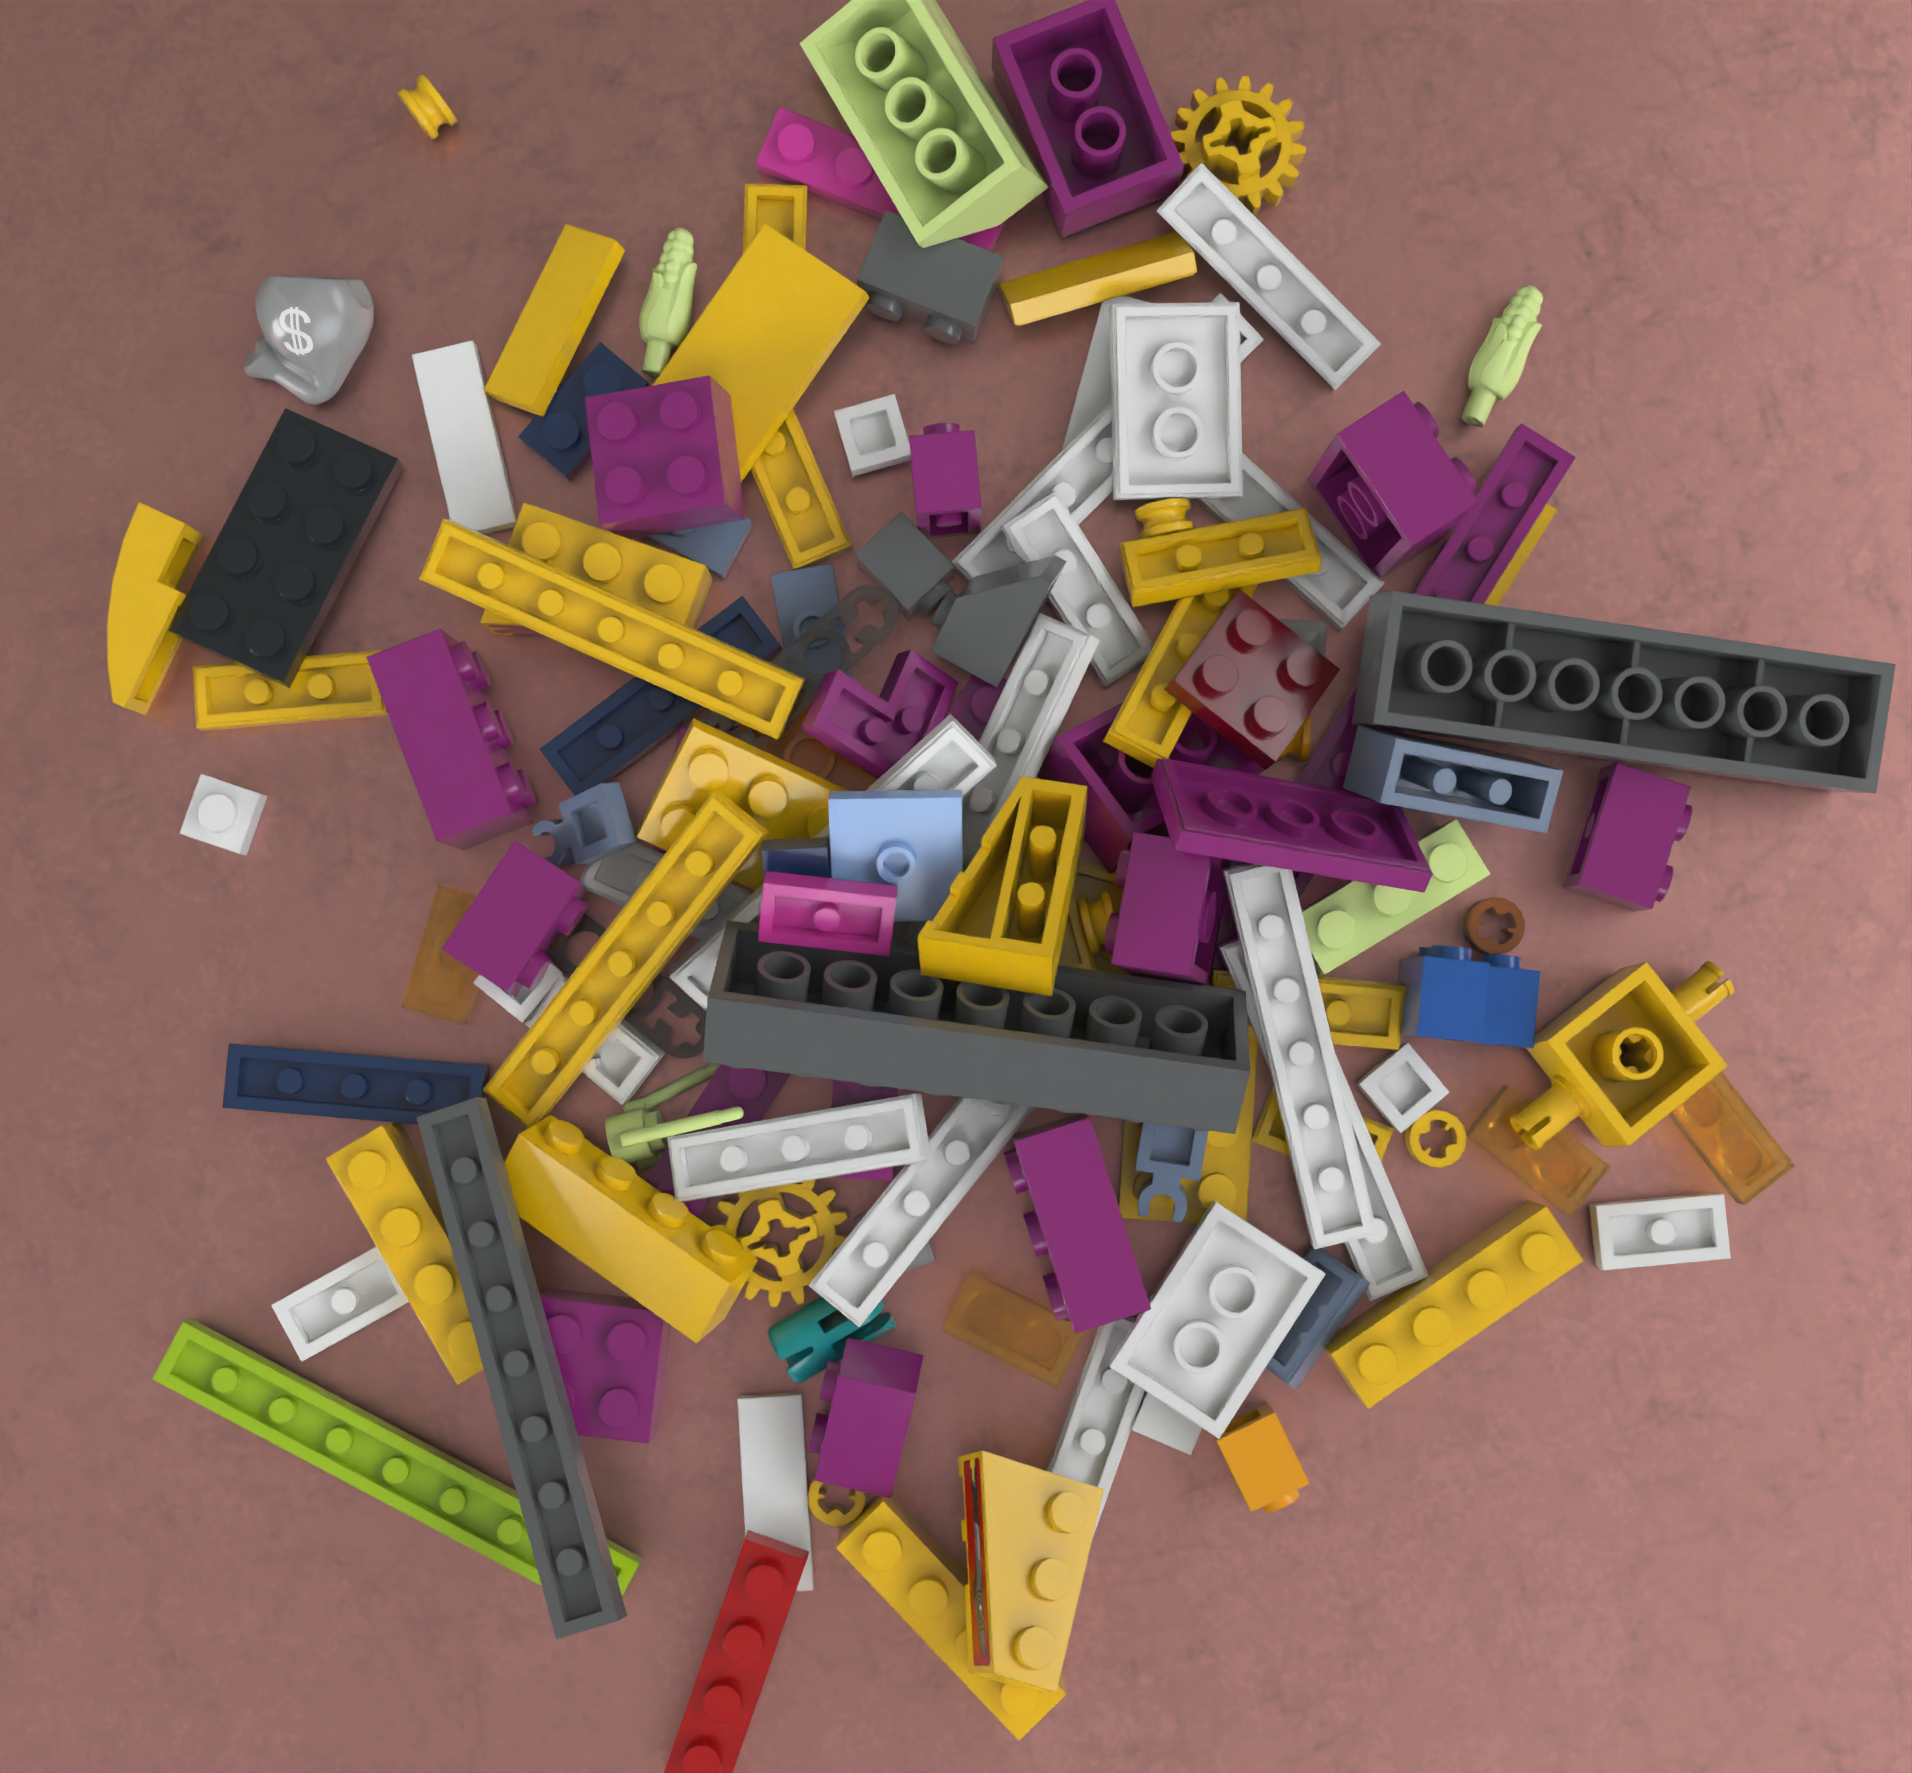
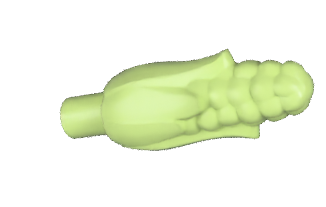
M676 228L668 234L667 241L663 245L664 252L659 259L660 263L656 268L652 269L649 290L639 316L641 338L647 343L642 373L656 378L659 377L670 361L671 350L678 348L686 338L691 324L693 287L697 264L692 261L694 256L693 236L683 228Z
M1528 285L1519 288L1516 291V296L1511 298L1509 305L1503 311L1502 317L1493 318L1490 331L1471 363L1468 374V388L1472 392L1460 417L1464 422L1472 426L1483 427L1494 403L1504 400L1513 391L1522 375L1530 347L1542 327V324L1536 322V316L1540 313L1543 296L1535 286Z

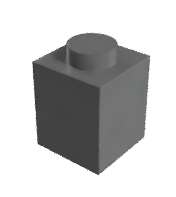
M902 511L855 554L857 567L908 621L920 610L925 616H929L939 608L948 591H954L948 584L954 579V566Z

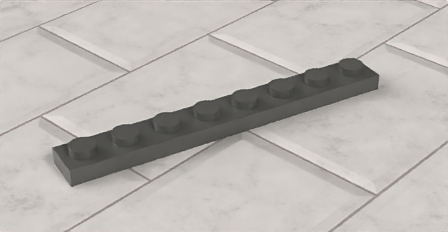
M475 1097L418 1116L416 1118L555 1637L559 1639L619 1621L627 1616L487 1099Z

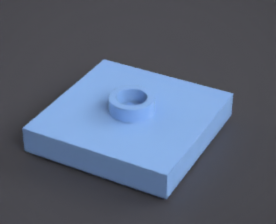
M962 790L830 791L828 805L831 878L897 886V900L894 922L933 921L950 895L951 884L959 872H963Z

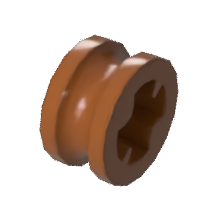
M1492 897L1475 902L1467 909L1462 919L1461 930L1464 940L1473 950L1480 954H1503L1513 950L1520 943L1525 931V921L1522 912L1514 903L1505 898ZM1486 910L1492 916L1504 915L1507 919L1508 928L1500 930L1506 934V937L1500 943L1494 937L1482 938L1479 934L1478 925L1486 923L1480 919V916Z

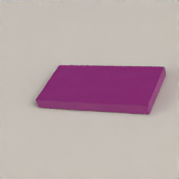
M1158 758L1151 780L1173 848L1176 851L1423 893L1433 875L1408 820L1399 806L1379 803L1351 791L1166 758Z

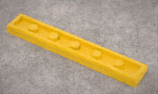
M443 519L419 578L435 587L775 739L780 738L805 681V678L451 519Z
M721 791L713 792L483 1090L527 1128L546 1118L769 832Z

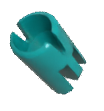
M821 1296L772 1325L768 1329L767 1334L778 1359H786L789 1368L786 1369L788 1375L794 1382L802 1383L826 1369L828 1360L838 1362L842 1359L847 1337L872 1342L894 1329L897 1323L890 1313H880L885 1304L883 1300L878 1303L862 1325L858 1327Z

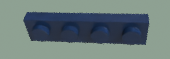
M743 595L697 629L765 661H768L783 650ZM635 676L539 750L574 796L600 783L610 781L680 728V725H684L706 707Z
M231 1043L228 1046L222 1108L418 1124L416 1118L418 1116L475 1097L486 1098L487 1093L483 1089L488 1083L489 1065Z

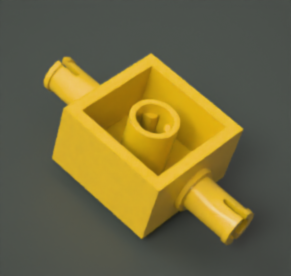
M1706 961L1700 966L1699 970L1670 992L1647 962L1618 969L1535 1035L1534 1048H1526L1551 1079L1552 1087L1520 1113L1514 1114L1510 1118L1513 1129L1519 1132L1523 1128L1526 1133L1520 1138L1530 1148L1538 1151L1546 1141L1578 1116L1603 1147L1630 1146L1728 1067L1695 1022L1723 999L1735 993L1730 979H1726L1719 984L1716 980L1725 973L1714 963ZM1621 1044H1625L1629 1050L1623 1057L1626 1066H1623L1619 1059L1622 1053Z

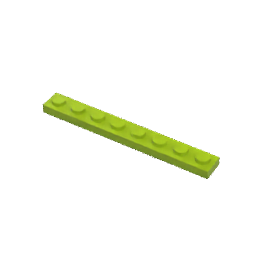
M191 1318L182 1322L152 1380L542 1586L516 1490ZM607 1539L623 1597L642 1557Z

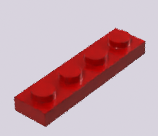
M748 1530L664 1773H733L809 1551Z

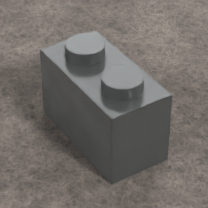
M885 210L858 275L857 285L866 291L870 297L865 307L874 314L892 321H899L901 316H905L925 324L923 329L927 334L949 344H958L960 339L975 344L1001 281L1004 257L958 238L923 248L918 245L902 216Z

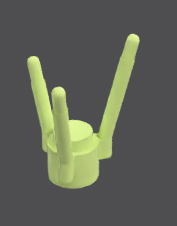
M710 1063L644 1097L629 1100L623 1104V1113L607 1116L605 1128L611 1155L629 1164L636 1162L639 1170L655 1167L664 1151L659 1150L668 1146L667 1137L742 1118L744 1111L739 1106L665 1123L660 1111L649 1113L650 1109L710 1079L720 1064Z

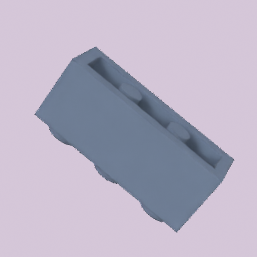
M1358 725L1343 788L1383 804L1547 833L1563 770L1521 756Z

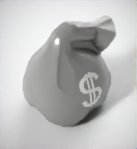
M267 275L258 288L255 301L257 319L265 336L258 338L255 342L256 349L253 353H248L243 367L247 376L276 381L306 403L318 405L326 402L340 389L369 339L374 325V303L371 293L362 279Z

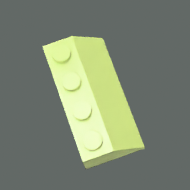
M851 0L799 43L909 230L921 247L926 248L999 226L1049 187L936 0Z

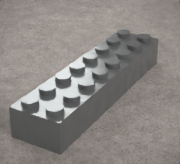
M1388 591L1370 595L1352 724L1836 792L1876 793L1896 664Z
M727 920L707 999L703 1062L723 1064L737 1069L752 1068L789 1073L803 1078L818 1077L855 1082L869 1087L885 1086L922 1091L936 1096L951 1095L988 1100L1002 1105L1017 1104L1040 1107L1069 1114L1084 1113L1121 1118L1135 1123L1150 1122L1180 1126L1202 1132L1236 1133L1250 1075L1246 991L1058 965L1052 996L921 975L918 946L891 943L890 956L758 942L759 924Z

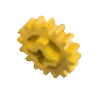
M1242 75L1237 90H1229L1225 80L1222 77L1217 78L1212 97H1209L1204 91L1197 88L1193 91L1190 102L1193 111L1180 107L1176 114L1174 124L1180 130L1171 131V136L1184 165L1182 174H1187L1184 181L1202 163L1216 178L1222 180L1220 182L1254 216H1257L1261 206V198H1264L1275 207L1280 203L1283 196L1281 185L1293 188L1300 172L1293 165L1302 164L1306 154V146L1294 142L1301 138L1305 126L1303 121H1287L1293 106L1290 98L1279 102L1277 105L1270 100L1274 87L1271 83L1268 82L1259 93L1250 91L1249 76ZM1213 117L1214 132L1203 135L1201 142L1195 143L1196 135L1200 128ZM1227 141H1234L1235 146L1226 147ZM1237 148L1240 150L1247 149L1246 154L1239 155ZM1277 153V161L1274 167L1264 177L1260 178V162L1270 160L1271 154Z
M816 1180L741 1192L737 1193L740 1197L738 1202L722 1199L719 1202L717 1208L729 1218L727 1222L714 1224L711 1227L714 1230L723 1231L734 1237L739 1242L741 1249L754 1258L759 1257L775 1265L778 1276L781 1277H772L753 1268L747 1279L749 1283L745 1292L746 1299L751 1300L760 1289L769 1291L770 1307H777L783 1292L787 1291L791 1292L792 1298L797 1305L805 1302V1286L811 1283L832 1257L834 1249L839 1248L848 1237L844 1233H838L836 1229L837 1225L849 1218L848 1210L832 1211L828 1205L837 1193L834 1187L819 1194L813 1189ZM781 1192L791 1193L803 1198L813 1206L816 1212L803 1214L787 1206L784 1195ZM757 1199L760 1219L754 1230L739 1235L743 1214L749 1205ZM773 1219H780L784 1228L794 1226L796 1229L805 1226L810 1227L803 1229L791 1240L789 1251H782V1247L778 1242L768 1244L765 1241L754 1244V1242L760 1241L774 1227ZM824 1235L823 1249L818 1260L805 1271L802 1251L807 1241Z

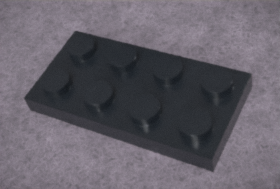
M285 408L169 631L178 638L290 688L403 469L399 459Z

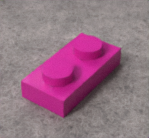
M765 871L758 942L890 956L897 886Z

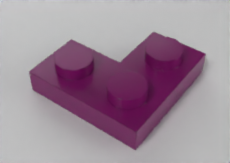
M912 649L897 654L880 696H877L837 669L824 675L801 729L879 779L944 720L959 682Z

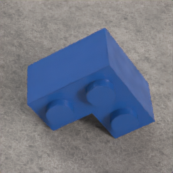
M1432 945V947H1419L1418 957L1400 959L1397 983H1402L1406 986L1400 1035L1517 1048H1534L1540 971L1521 969L1522 957L1483 954L1482 962L1471 961L1472 949Z

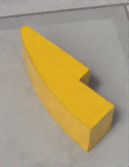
M140 502L123 539L112 581L107 620V665L112 702L146 716L182 641L181 638L171 633L169 629L187 596L178 590L205 536L189 525Z

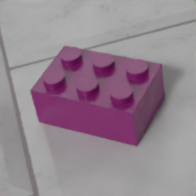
M1088 0L993 38L992 71L1020 139L1049 186L1043 191V194L1061 238L1172 195L1179 187L1184 168L1183 162L1115 0Z
M1404 390L1336 434L1307 478L1362 562L1380 579H1383L1438 543L1479 503L1473 493L1476 491V483L1471 472L1459 458H1449L1436 439L1439 436V429L1433 416L1422 403L1416 402L1413 404Z
M440 628L366 657L436 841L466 850L534 823L528 807L537 804L536 797L525 771L522 768L516 770L509 759L506 748L514 745V740L501 710L493 711L485 697L483 689L491 686V680L477 650L471 652L465 641L458 642Z
M1078 1113L1013 1134L1012 1140L1015 1149L1003 1153L1016 1194L1029 1190L1034 1211L1024 1213L1023 1217L1036 1257L1049 1254L1054 1272L1042 1275L1056 1321L1069 1317L1073 1331L1076 1334L1151 1310L1090 1116Z

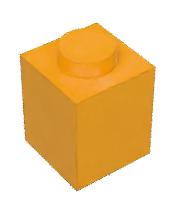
M1267 1402L1233 1418L1220 1439L1212 1435L1243 1500L1251 1512L1261 1507L1265 1513L1280 1510L1299 1498L1298 1489L1310 1484L1275 1411Z

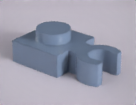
M620 782L600 783L559 803L562 819L543 820L538 822L532 829L534 837L552 835L554 838V853L544 859L556 867L571 866L574 863L576 865L595 863L638 843Z
M1142 1122L1135 1170L1153 1173L1152 1178L1144 1182L1139 1190L1137 1204L1139 1216L1147 1217L1151 1199L1156 1195L1165 1194L1171 1197L1175 1203L1173 1206V1222H1182L1187 1211V1195L1180 1180L1184 1178L1200 1181L1208 1131L1202 1132L1187 1127Z

